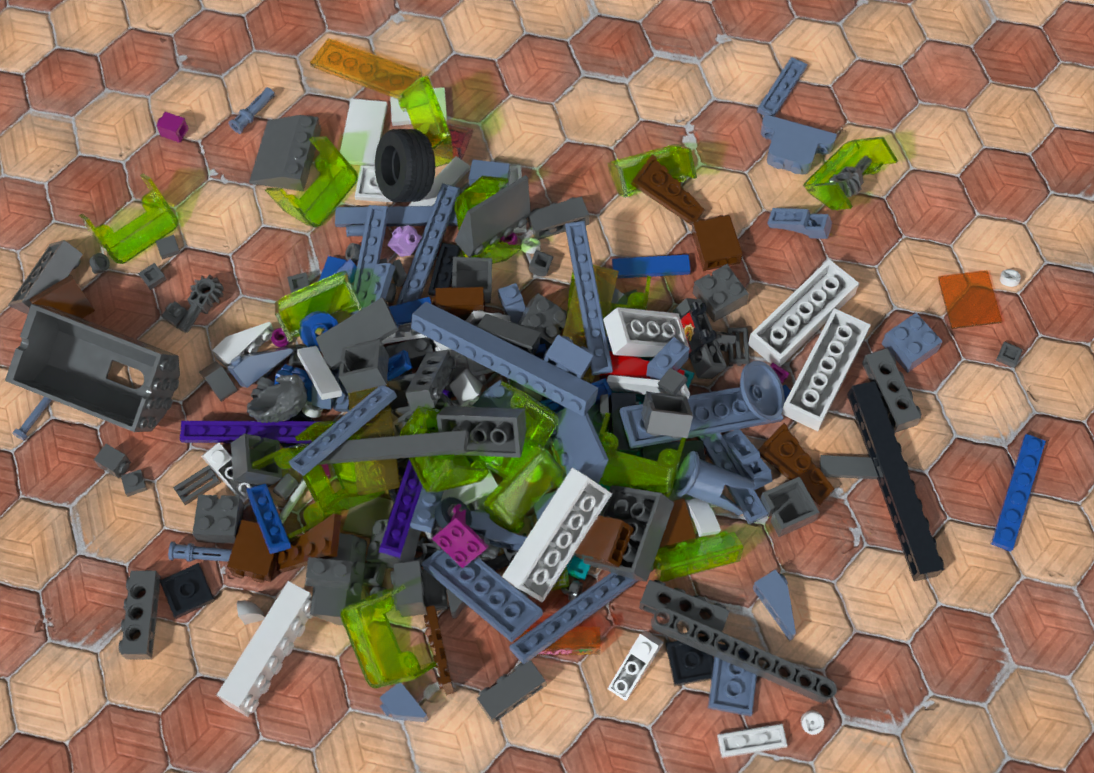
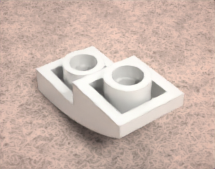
M697 498L685 500L690 519L694 520L699 537L718 534L721 531L716 516L707 502Z

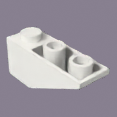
M270 322L227 336L212 351L216 359L228 367L231 365V360L235 357L256 353L264 342L271 339L274 332L273 326Z
M216 443L201 457L227 487L245 502L248 499L246 489L255 487V485L233 481L232 457L220 443Z
M646 630L642 632L608 689L626 701L664 642Z

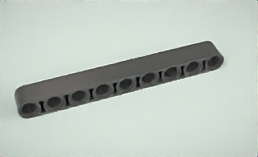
M659 608L651 618V626L655 631L817 702L825 703L834 697L837 692L836 684L826 677L670 609ZM658 616H663V617H665L666 620H667V623H666V624H661V623H659L658 620H657V617H658ZM677 625H684L687 632L681 633ZM697 634H704L707 637V642L700 641ZM718 642L726 644L727 651L721 650L718 647ZM738 651L745 652L747 654V659H741L738 655ZM759 660H764L768 667L766 669L760 667ZM779 669L786 670L788 677H782ZM800 677L808 681L807 687L800 683ZM820 686L827 688L828 696L821 693Z

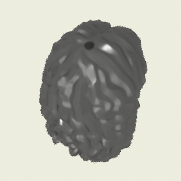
M280 375V377L275 379L280 384L269 386L259 392L258 397L251 400L247 405L249 416L254 417L257 422L278 423L279 421H287L296 416L307 402V391L304 382L298 375Z

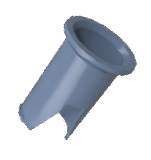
M691 451L685 457L678 470L674 484V493L678 497H682L685 494L740 516L744 511L721 494L724 486L754 490L755 482L753 479H748L699 459L698 452Z

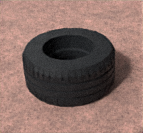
M417 129L389 130L381 137L375 154V175L380 191L392 202H417L426 197L432 188L436 167L434 150L430 140Z

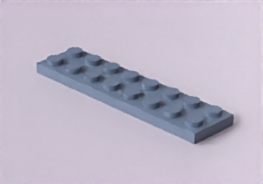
M740 387L692 395L688 399L693 414L688 438L776 423L783 420L782 413L778 418L770 421H765L755 416L746 406ZM643 404L622 407L619 410L630 449L687 439L682 437L675 439L666 435L653 436L646 433L641 415Z

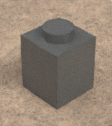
M105 444L94 458L95 463L101 469L117 478L126 473L131 463L125 454L108 444Z

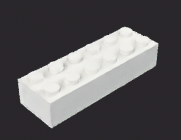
M828 259L750 334L748 345L769 363L772 364L773 362L781 367L828 321L834 308L837 310L841 309L855 295L859 283Z
M835 308L833 309L784 403L782 415L811 429L819 430L871 324Z
M572 468L502 577L518 589L543 602L612 493Z
M289 581L287 582L217 693V696L227 706L247 717L257 709L258 700L262 693L265 694L268 691L273 675L279 673L282 668L281 662L285 656L290 655L294 648V641L303 634L307 620L313 617L310 615L312 602L310 592Z

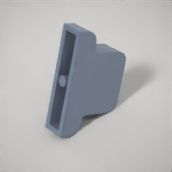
M766 114L764 115L760 132L764 138L771 140L767 163L776 169H784L794 174L802 175L809 173L815 154L826 155L832 152L837 136L835 133Z

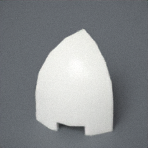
M246 600L237 601L238 616L245 625L265 619L262 610L255 603Z

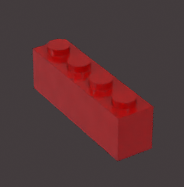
M609 351L613 371L600 374V380L604 378L607 380L609 375L651 379L647 376V366L650 361L642 360L640 357L613 355V352ZM679 369L677 372L684 375L685 370Z

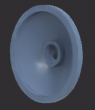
M762 361L748 363L743 368L740 378V390L746 406L755 416L762 420L770 421L778 418L784 406V391L779 377L768 364Z

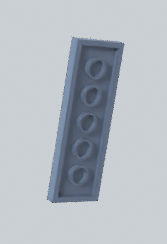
M437 550L422 563L423 568L510 642H513L543 615V610L478 557L464 568H461L444 550Z

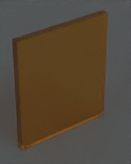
M988 271L938 277L951 329L1002 323Z

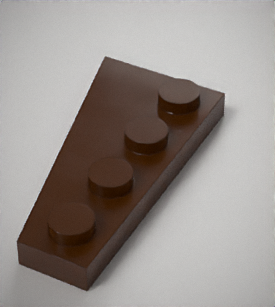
M653 154L631 182L632 186L690 225L698 221L705 210L689 192H686L681 187V183L668 173L667 168L664 165L662 166Z
M783 423L758 449L760 456L790 481L800 477L811 498L821 505L833 493L834 487L822 471L811 461L812 458L808 453H805L799 445L800 442L795 436H792L787 425Z
M334 513L292 541L290 549L279 551L276 571L284 573L307 566L308 557L321 559L336 557L338 554L341 515Z
M433 605L426 607L427 614L424 615L426 628L430 627L432 635H428L430 647L435 648L436 655L432 657L435 669L439 668L440 676L437 677L439 689H444L445 694L449 695L454 693L438 617Z

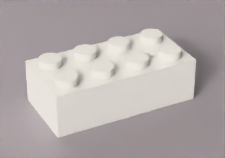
M617 307L603 319L613 355L654 358L673 337L689 348L678 313Z

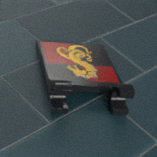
M693 302L690 305V310L680 318L690 348L688 358L703 345L717 338L715 330L708 333L707 329H701L697 316L707 311L705 303L698 306L697 302Z

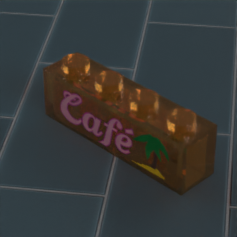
M574 627L536 656L600 655V627ZM533 628L526 629L520 636H518L513 641V643L520 639L522 636H524L526 633L531 631Z

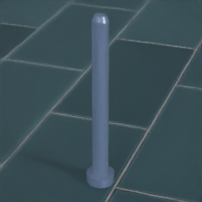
M43 397L19 430L15 429L12 434L25 441L27 438L26 433L52 399Z

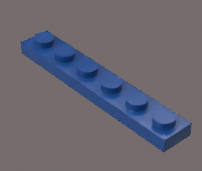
M1025 434L991 545L1010 552L1013 550L1044 449L1045 440Z

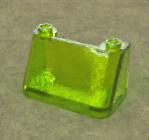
M418 406L402 428L400 436L439 433L437 414L441 410ZM446 454L409 457L426 492L436 493L482 482L489 473L486 465L481 461H475L470 465L466 455Z

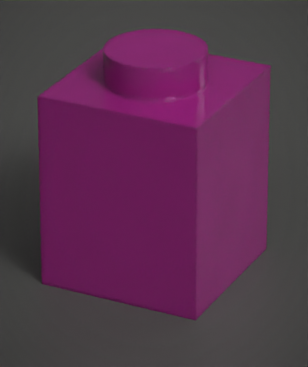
M164 112L156 125L162 137L179 143L189 129L185 118L168 112Z

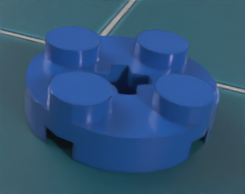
M325 311L310 313L300 321V338L306 346H317L318 350L321 351L316 337L320 335L315 333L318 327L324 328L321 331V334L338 325V322Z

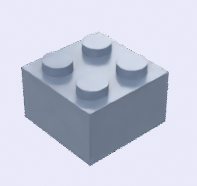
M915 313L888 331L884 336L882 345L888 348L890 354L894 355L896 361L908 373L937 353L943 341Z
M557 335L547 351L544 361L582 379L590 367L594 355L586 347H578L573 344L569 337Z

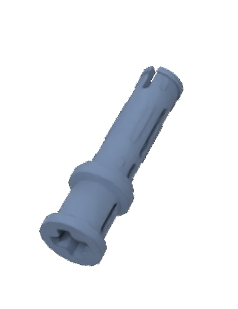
M266 87L246 109H241L239 115L234 120L229 121L230 127L236 133L241 134L243 128L248 123L251 124L254 119L253 117L275 96L273 90Z
M172 541L169 546L168 558L169 560L186 559L187 562L194 561V559L228 562L232 549L196 547L193 543L184 545L176 544V542Z

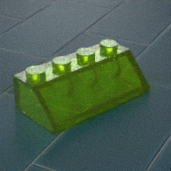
M724 531L716 534V537H701L689 544L687 542L679 543L675 548H660L653 563L659 581L666 582L740 562L744 549L743 544L734 532L728 533Z

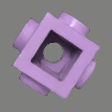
M412 226L397 227L393 231V237L387 245L400 257L410 256L418 248V243L422 237Z

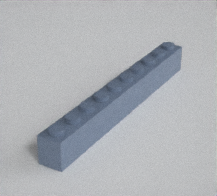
M428 302L422 304L412 314L411 329L582 416L596 402L598 387Z

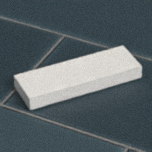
M783 724L717 735L721 758L786 748L788 746Z

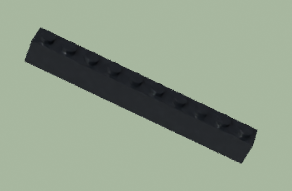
M875 381L852 385L847 396L868 455L872 459L878 475L877 480L913 581L937 577L944 570V562L937 552L936 540L930 533L929 521L923 514L922 502L915 492V483L908 473V464L904 461L901 454L902 448L896 440L894 426L890 424L888 409L883 405L881 390L877 388ZM878 466H880L883 477H880L877 469Z

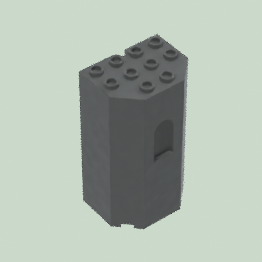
M31 304L20 335L22 338L21 344L15 349L5 381L132 432H152L172 406V396L179 386V356L54 307ZM113 360L141 371L144 376L143 385L138 389H133L107 379Z

